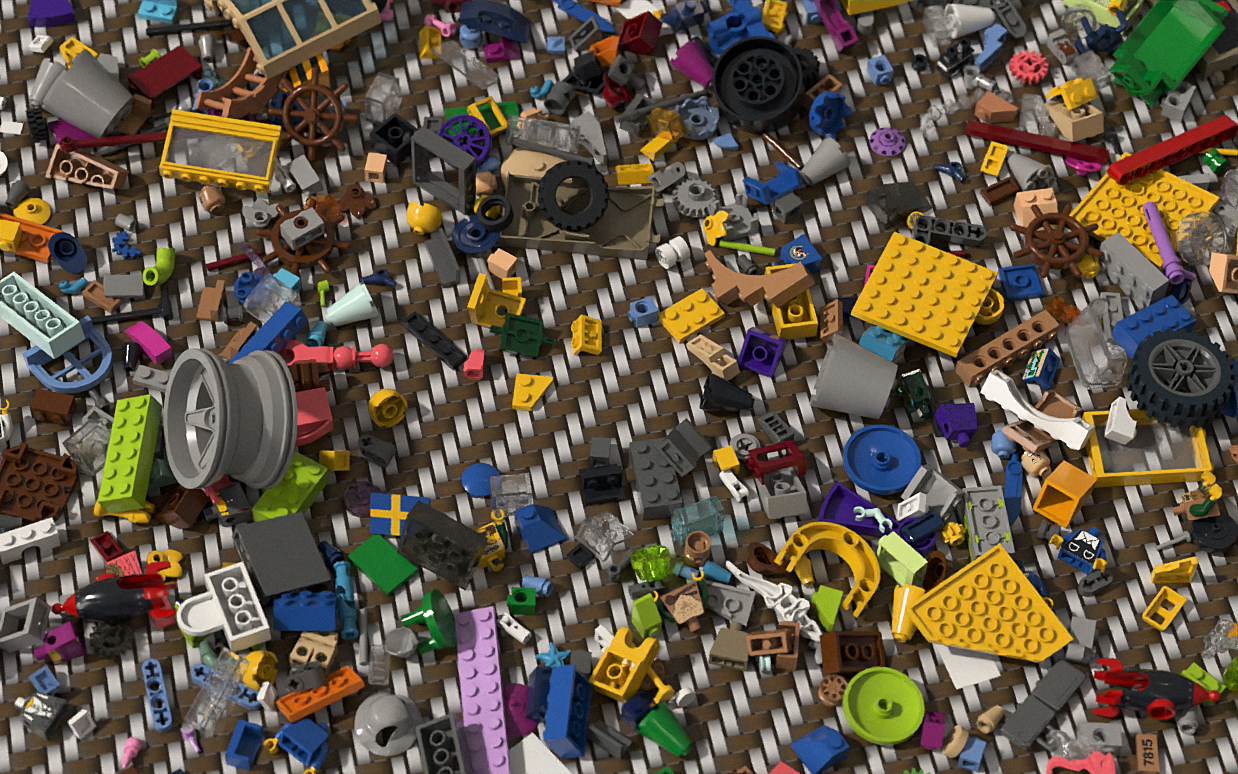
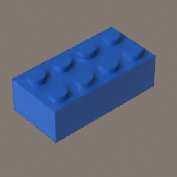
M1171 294L1118 321L1111 335L1114 338L1113 340L1133 359L1139 343L1144 342L1145 337L1148 335L1153 337L1154 332L1160 330L1161 333H1165L1166 329L1172 328L1173 331H1178L1179 328L1185 329V332L1191 333L1196 319Z
M575 664L552 667V675L549 679L550 692L547 696L548 708L545 714L546 725L543 739L561 759L583 757L585 755L592 686L588 683L589 679Z

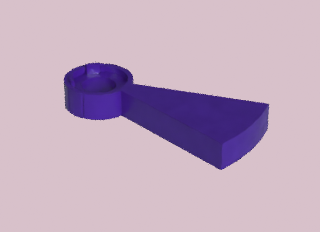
M31 0L28 14L29 27H52L76 21L74 11L68 0Z
M838 481L827 494L820 510L818 522L835 523L852 530L856 534L875 537L888 536L894 531L923 558L932 552L936 533L912 545L901 532L902 527L918 519V517L908 518L899 523L881 511L885 518L892 521V529L884 524L885 530L882 533L879 529V522L875 517H865L862 521H855V516L862 515L861 513H854L855 507L859 506L864 509H874L877 507Z

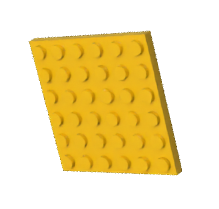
M1124 152V154L1117 161L1126 158L1132 154ZM1162 169L1125 185H1119L1106 173L1069 216L1079 221L1083 227L1097 223L1099 228L1087 234L1102 242L1119 232L1161 271L1163 269V262L1143 212L1144 204L1154 202L1157 205L1176 253L1219 203L1220 197Z
M894 232L851 311V316L957 357L997 278L998 272Z

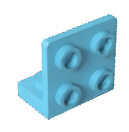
M143 0L138 11V18L173 24L178 11L177 0Z

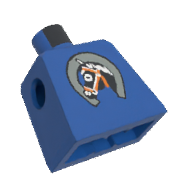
M802 234L782 247L780 261L775 262V266L795 264L801 261L809 272L813 273L821 270L822 257L807 237Z

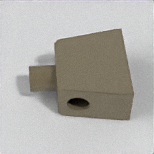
M734 621L731 622L730 629L720 628L710 650L709 664L742 671L747 670L748 649L746 635L748 633L742 632L743 625Z

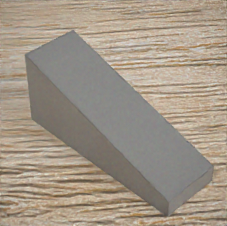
M1210 173L1177 176L1206 191L1208 189Z

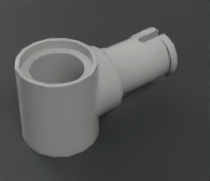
M968 66L964 69V86L967 89L981 87L992 93L997 89L998 83L981 74L977 66Z

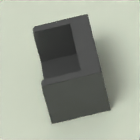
M638 93L624 113L631 109L637 110L657 104V102ZM656 112L639 116L633 121L626 120L620 122V129L639 137Z

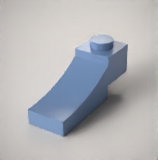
M997 23L987 28L984 33L983 44L985 48L974 63V66L980 69V73L1000 56L1002 44L1006 40L1007 29Z

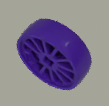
M454 116L447 120L439 130L438 135L440 137L455 140L450 143L466 153L471 152L476 158V168L481 166L491 153V133L487 126L474 116ZM457 124H460V134L454 128ZM471 128H477L475 136L468 135ZM452 129L457 137L447 134L448 131ZM467 140L468 145H462L461 141ZM485 141V147L476 145L474 142ZM473 147L483 151L480 156L474 153ZM445 161L452 168L458 169L457 167Z

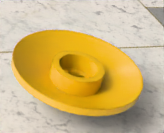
M27 198L16 205L13 216L44 225L51 216V209L48 203L42 199Z

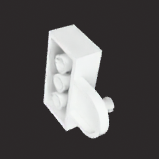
M243 562L204 574L208 592L185 600L177 611L178 625L188 635L203 636L223 629L232 653L271 640L268 623Z

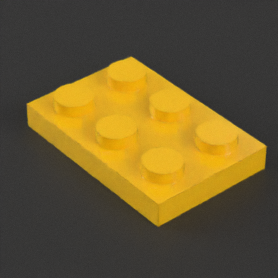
M703 288L658 313L660 323L679 344L725 317L724 311Z

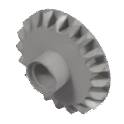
M694 177L691 180L686 178L684 182L680 181L678 185H675L672 191L674 207L681 214L688 217L700 218L709 215L711 202L719 200L718 189H715L714 184H710L708 180L703 181L702 178L699 180Z

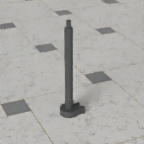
M170 117L164 119L165 123L141 134L159 133L168 129ZM132 144L111 146L104 149L99 155L100 157L103 155L107 156Z

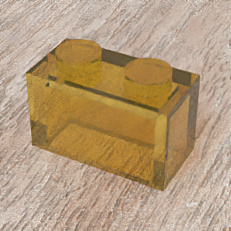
M655 108L646 116L654 136L675 142L688 133L682 116L679 113L663 108Z

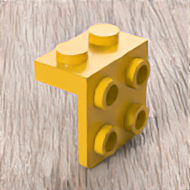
M1080 77L1065 82L1061 86L1049 89L1050 93L1045 95L1046 98L1062 94L1067 110L1074 109L1098 98L1091 77L1087 79Z

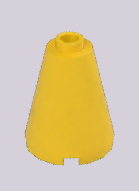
M903 584L902 588L896 585L891 631L896 641L905 643L911 640L917 630L916 625L904 609L925 594L924 589L908 584Z

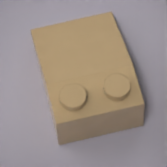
M1063 98L1044 103L1045 109L1063 136L1072 142H1079L1081 139L1095 137L1097 134L1104 132L1103 112L1089 103L1071 110H1067Z

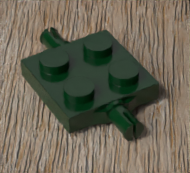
M511 313L505 314L502 327L491 325L489 333L500 334L501 344L499 351L537 358L541 344L553 346L554 338L543 336V320Z

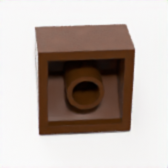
M181 484L171 486L152 517L178 529L191 528L197 522L199 513L207 506L206 502L209 497H207L202 489H189Z

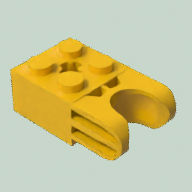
M622 626L617 631L610 646L606 647L588 683L594 691L630 705L660 646L657 639L648 637L641 646L633 649L630 648L633 634L630 628Z

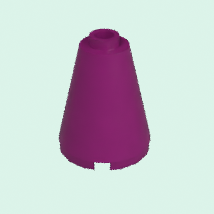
M693 39V43L688 41L675 53L677 57L675 60L671 58L669 64L672 68L704 88H712L714 68L695 39Z

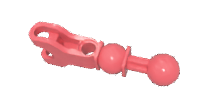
M290 340L278 353L282 358L293 360L287 364L288 366L298 360L316 359L317 362H327L328 371H334L335 367L346 370L354 366V369H356V363L372 362L375 366L384 368L389 366L394 358V352L387 344L375 345L371 351L356 352L355 345H352V349L347 346H341L334 350L333 347L327 346L307 347L298 340Z

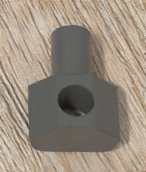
M621 54L611 63L608 77L619 85L623 86L628 83L638 91L645 83L644 79L632 72L635 64Z

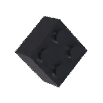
M393 113L370 132V147L380 154L387 155V160L398 166L412 154L411 137L418 129L397 113Z

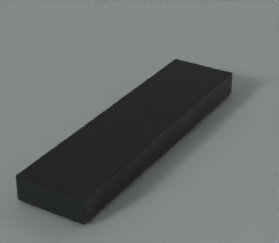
M416 311L401 321L402 326L453 371L467 360V356Z

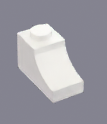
M1118 397L1111 404L1104 437L1125 445L1135 438L1137 434V429H1135L1137 421H1134L1128 414L1126 407L1127 399Z

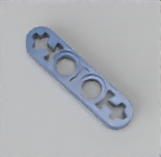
M148 659L142 665V672L153 724L156 731L166 733L172 728L173 722L162 671L157 660ZM152 666L155 674L153 677H151L149 667ZM159 683L161 687L159 690L153 691L150 689V685ZM156 701H163L165 703L162 708L157 709L153 706ZM159 715H164L165 725H161Z
M196 664L192 667L191 679L195 684L248 710L255 711L261 707L260 702L257 700L259 691L248 688L245 684L204 664ZM196 673H204V676L200 675L199 677H197ZM215 679H221L223 684L215 687L212 685V682ZM232 688H239L241 690L238 695H231L229 693ZM254 697L256 698L257 702L253 701L252 703H249V699H254Z

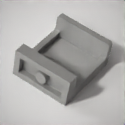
M928 464L922 465L901 497L907 500L919 492L927 494L928 512L934 510L946 524L951 519V513L954 508L961 504L962 496L965 492Z

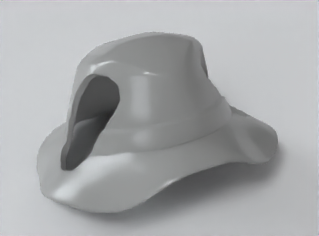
M379 691L371 694L359 706L355 716V733L359 742L367 750L381 756H393L406 751L413 745L417 739L415 727L423 724V720L417 705L410 698L386 691ZM397 726V730L389 738L387 746L381 747L378 745L376 734L384 727Z

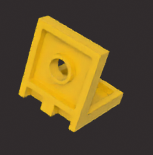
M479 273L467 306L471 323L490 328L491 325L502 327L505 315L500 316L497 314V311L500 308H505L508 310L507 313L521 316L526 304V298L490 289L487 275Z

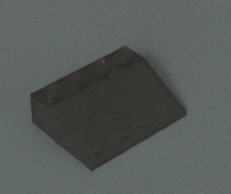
M418 500L407 514L397 553L466 591L483 555L488 538Z

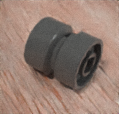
M564 81L556 82L544 100L545 108L552 114L563 115L575 96L574 88Z

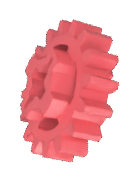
M1028 50L1025 53L1019 51V54H1014L1010 60L1009 71H1012L1011 76H1016V81L1021 79L1022 84L1028 81L1029 85L1032 84V81L1038 84L1039 79L1043 81L1048 72L1046 58L1041 59L1042 54L1036 55L1034 50L1032 53H1029Z

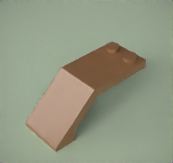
M1052 389L1046 391L1034 407L1042 413L1057 418H1076L1083 411L1082 408ZM1020 420L1008 424L1002 431L1007 435V439L1023 445L1022 448L1029 453L1049 448L1057 442L1056 439L1050 436V433L1035 428L1034 424L1029 421Z

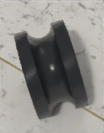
M923 54L914 55L911 63L912 69L917 72L926 70L927 57Z

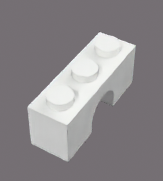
M52 517L0 534V558L2 564L21 559L23 550L31 546L40 547L41 552L61 546Z

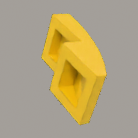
M991 141L980 172L998 177L1009 146Z

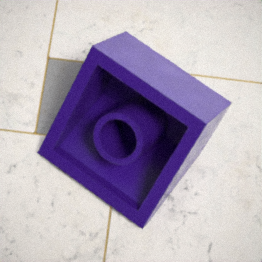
M751 327L747 331L737 361L738 366L772 378L783 356L788 339Z

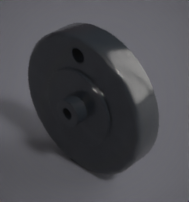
M1220 512L1218 516L1193 520L1190 535L1193 542L1200 549L1209 553L1219 554L1227 552L1235 546L1238 539V526L1232 517Z

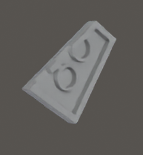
M704 580L709 591L707 608L731 622L741 623L743 625L742 628L746 630L755 592Z

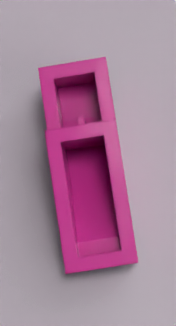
M143 321L125 330L133 342L140 344L143 354L146 357L149 356L156 366L173 356L171 346L152 327Z

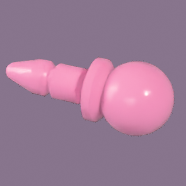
M130 737L125 742L123 750L125 755L122 760L123 768H126L131 763L132 758L137 756L142 747L141 740L137 737Z

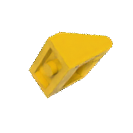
M492 96L477 101L467 108L469 115L480 119L487 126L492 137L510 128ZM487 103L501 124V127L494 130L489 129L478 108Z

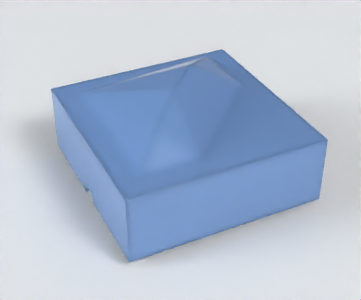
M547 37V54L565 55V37Z

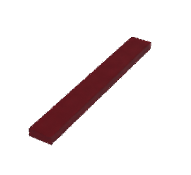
M968 119L965 134L1104 165H1107L1110 150L970 119Z

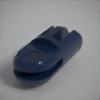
M1183 267L1184 270L1193 273V269L1191 267ZM1185 278L1183 282L1173 284L1172 295L1181 304L1187 302L1190 297L1192 280Z

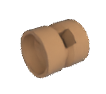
M694 531L686 538L684 558L693 567L704 566L706 561H709L711 538L707 533Z

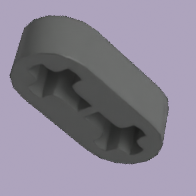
M1105 569L1104 573H1102L1101 570H1098L1083 577L1078 585L1079 594L1084 597H1091L1109 588L1113 581L1112 572ZM1084 585H1086L1087 587L1091 585V589L1089 590V588H1084Z

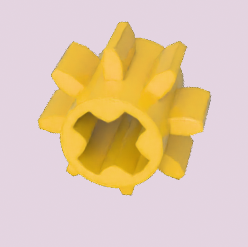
M950 522L942 529L943 535L941 538L945 544L948 543L954 547L960 545L965 540L964 533L966 531L962 524L958 525V523Z

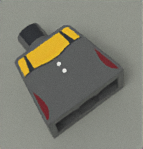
M239 481L218 491L217 495L221 501L217 504L212 502V507L203 510L207 521L218 518L223 527L253 520L252 508Z

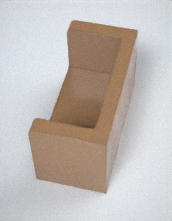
M780 621L779 629H791L793 649L789 652L776 653L775 668L795 670L798 657L800 623Z

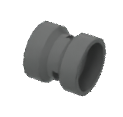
M1042 519L1036 538L1040 540L1047 539L1050 542L1053 535H1059L1061 525H1051L1048 521Z

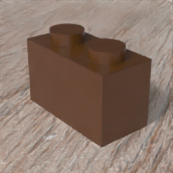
M38 388L30 405L32 418L38 421L54 422L58 425H70L76 409L75 397L73 395Z

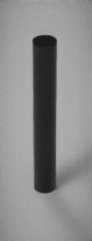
M926 385L923 390L925 389V392L928 391L931 395L927 404L935 436L940 437L943 433L934 416L936 408L930 387Z

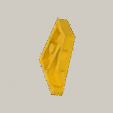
M516 374L512 409L532 411L536 406V402L544 396L545 390L549 385L553 384V377Z
M1197 557L1154 566L1151 582L1191 583L1198 566Z

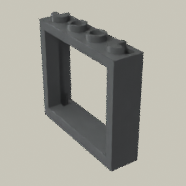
M422 126L411 137L413 184L463 215H466L474 206L476 200V158ZM428 150L458 168L459 190L428 171Z

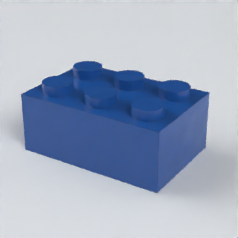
M301 591L300 593L287 592L276 595L273 606L274 631H335L337 593H332L331 591H322L320 593Z

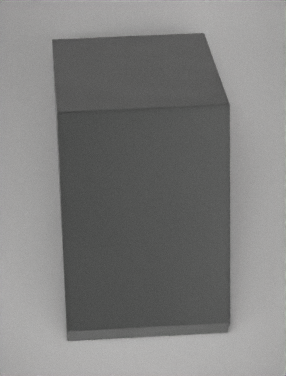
M592 15L568 38L574 51L578 52L589 49L592 44L600 41L601 29L595 16Z

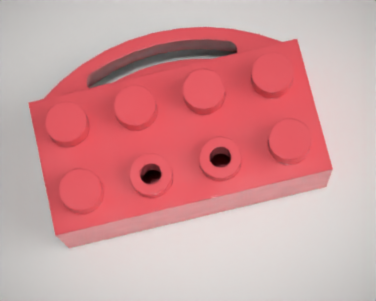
M325 387L296 392L298 421L295 447L311 443L328 432H333V418Z

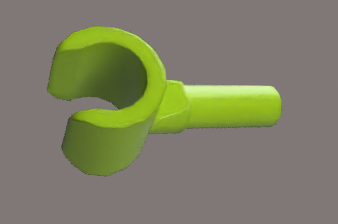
M327 280L318 283L321 307H325L324 292L329 291Z

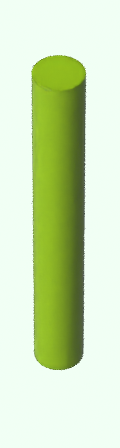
M720 240L719 247L771 256L775 254L774 248Z

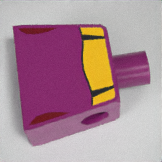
M70 621L45 633L44 646L34 649L38 661L49 657L53 664H59L86 655L82 640Z

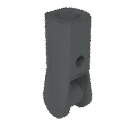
M657 577L646 582L628 586L630 598H640L649 593L655 595L653 591H656L658 594L664 593L666 587L662 585L663 579L657 580L661 578Z

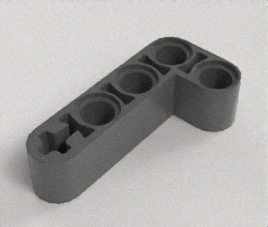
M922 215L916 219L913 225L911 238L929 245L930 239L978 247L984 241L987 233L981 225ZM918 224L925 225L926 229L920 228ZM936 227L943 228L944 232H939ZM955 230H959L962 235H957Z

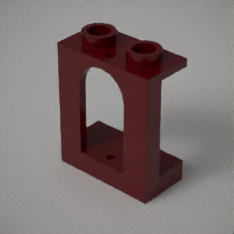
M793 440L748 450L749 458L746 459L748 469L753 471L754 478L758 479L761 485H765L764 473L793 467L799 476L806 475L805 457ZM786 449V457L771 461H760L757 459L760 455Z

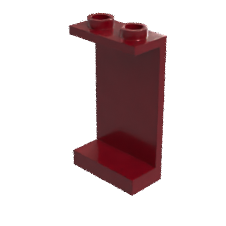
M179 45L128 76V88L132 94H138L152 100V110L154 108L153 98L191 75L197 81L202 79V65Z

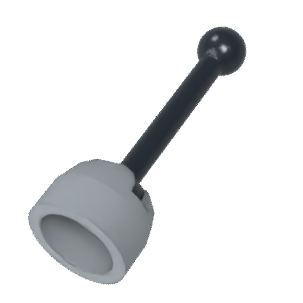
M186 101L178 104L176 110L190 112ZM172 112L154 118L148 117L146 122L152 124L154 121L171 116Z

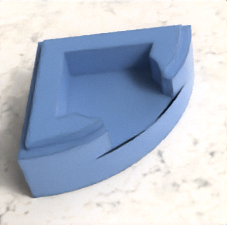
M731 133L714 138V143L717 147L729 149V151L738 150V144Z

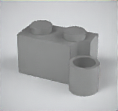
M1072 616L1068 632L1073 637V641L1066 645L1064 660L1088 665L1090 658H1094L1096 646H1093V641H1097L1099 629H1095V620Z

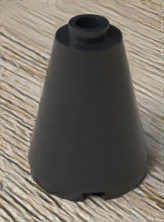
M708 374L703 387L704 393L701 394L700 409L704 411L746 413L749 409L752 410L755 399L752 398L751 393L716 374Z

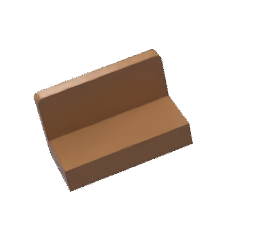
M217 280L215 288H203L197 312L198 320L219 322L226 294L225 280Z

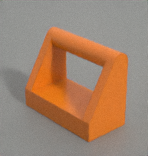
M611 36L590 46L589 52L592 50L595 52L601 62V66H610L618 56L620 37Z

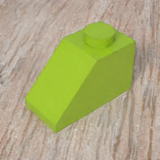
M820 585L818 592L814 591L811 603L815 604L813 612L825 631L829 633L833 631L842 602L843 591Z
M651 593L633 601L631 622L644 640L648 637L657 636L662 627V620Z

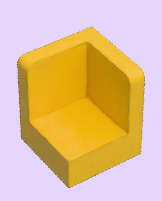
M521 277L502 278V292L522 297Z
M732 446L713 451L712 462L715 467L719 466L721 471L732 469L735 475L739 474L740 463Z
M320 450L319 463L331 471L350 470V451Z

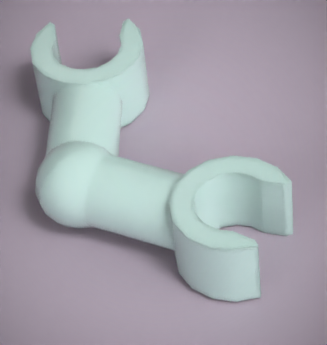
M859 506L854 508V513L862 514L855 516V521H862L865 517H875L879 522V529L882 533L885 530L884 524L892 529V521L885 518L879 508L864 509Z

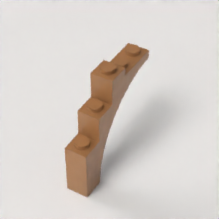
M711 250L704 253L707 259L705 262L710 271L713 270L714 272L712 277L715 282L711 284L714 289L712 293L718 302L722 301L726 306L740 297L744 303L747 302L751 307L766 298L769 304L773 303L779 308L815 284L809 270L801 261L776 273L746 275L725 267Z

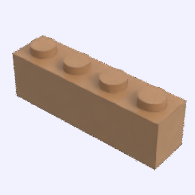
M56 143L45 177L118 189L124 187L129 171L83 149L64 153L60 150V143Z

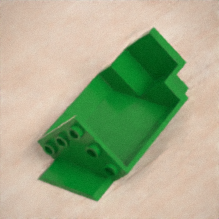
M1158 0L1113 54L1117 61L1108 70L1115 77L1111 83L1116 86L1121 84L1127 93L1136 98L1140 96L1147 105L1152 107L1164 91H1174L1223 32L1225 27L1222 21L1229 12L1211 0Z

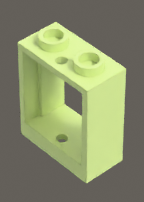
M894 531L888 536L884 535L878 542L879 547L876 552L879 566L902 587L903 584L918 587L924 581L928 561Z

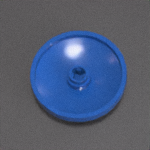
M871 425L858 430L848 439L843 452V466L851 481L861 489L875 494H893L908 487L921 466V454L916 442L904 431L889 425Z

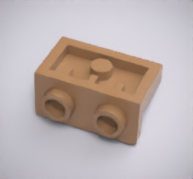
M839 299L820 307V338L831 346L834 345L831 342L835 333H843V302Z
M250 322L246 328L239 329L221 353V357L230 361L255 335L257 324Z

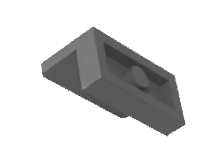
M600 720L594 726L589 725L587 727V739L619 760L623 758L632 746L631 740Z

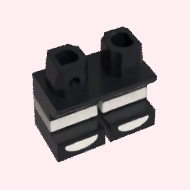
M962 38L959 40V43L948 47L944 53L940 54L937 70L948 80L973 64L974 59L970 54L975 52V50L971 47V42L966 38Z

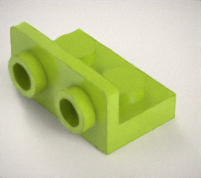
M1195 663L1180 674L1200 684L1208 692L1217 690L1221 695L1226 689L1223 684ZM1206 699L1203 703L1211 706L1214 702Z

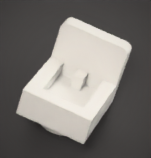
M602 625L595 629V640L604 647L601 649V657L606 647L610 646L615 637L610 629H605Z

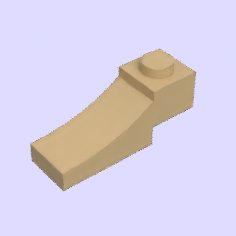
M701 334L686 343L687 350L701 359L711 369L713 374L728 381L740 373L737 360L726 355L723 347Z

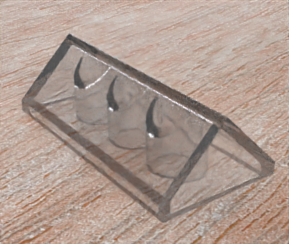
M514 115L508 116L506 143L509 134H511L515 138L577 154L580 148L581 126Z
M224 647L184 720L199 731L211 735L251 661Z

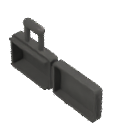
M1059 659L1053 667H1048V673L1043 679L1036 681V687L1033 689L1032 694L1028 695L1022 703L1017 704V709L1011 717L1005 718L1006 723L1001 728V735L1024 751H1027L1036 741L1053 753L1066 738L1063 733L1049 724L1054 719L1055 713L1057 714L1062 710L1086 679L1083 672L1067 661ZM1045 729H1048L1057 736L1050 745L1039 738Z

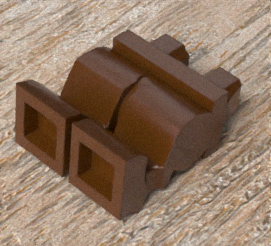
M316 359L298 360L288 366L292 379L295 380V392L325 387L326 392L330 391L329 379L319 380V374L329 373L327 362H317Z

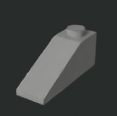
M588 111L571 121V133L604 167L606 166L607 153L600 122L596 116H593Z

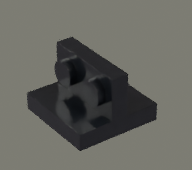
M610 464L579 469V478L586 506L625 500L621 466Z

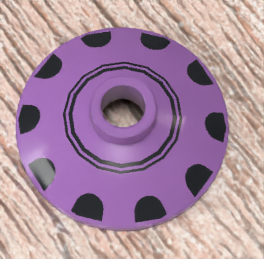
M884 127L875 130L871 134L869 143L871 149L878 155L893 157L899 155L904 150L906 141L898 130Z

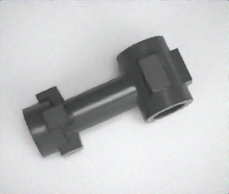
M633 550L624 551L621 556L623 559L618 564H611L607 568L609 581H619L622 575L621 571L627 565H633L636 562L638 556Z

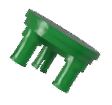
M433 589L428 591L423 596V606L417 608L414 612L401 616V619H403L401 621L405 628L419 623H425L428 626L432 638L418 643L417 649L421 655L435 649L441 650L457 645L455 618L446 598L439 590Z

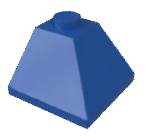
M531 504L515 510L514 523L530 554L567 540L550 507Z
M826 725L817 728L790 744L811 774H820L846 759L850 747L837 730Z

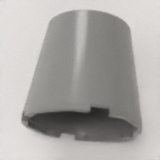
M85 49L71 61L73 65L68 71L65 69L62 71L42 102L44 104L41 107L95 138L107 137L114 129L118 128L123 116H126L130 111L134 96Z
M835 333L831 340L834 345L833 347L829 346L814 386V389H817L816 395L812 394L809 405L879 419L883 409H887L891 399L889 397L890 391L894 390L897 379L895 376L898 365Z

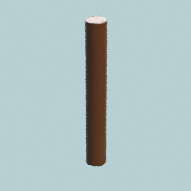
M768 132L763 133L762 137L798 171L803 168L804 165Z

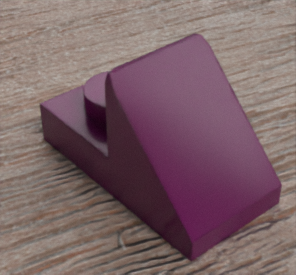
M501 36V43L483 45L486 63L521 59L519 45L512 39Z

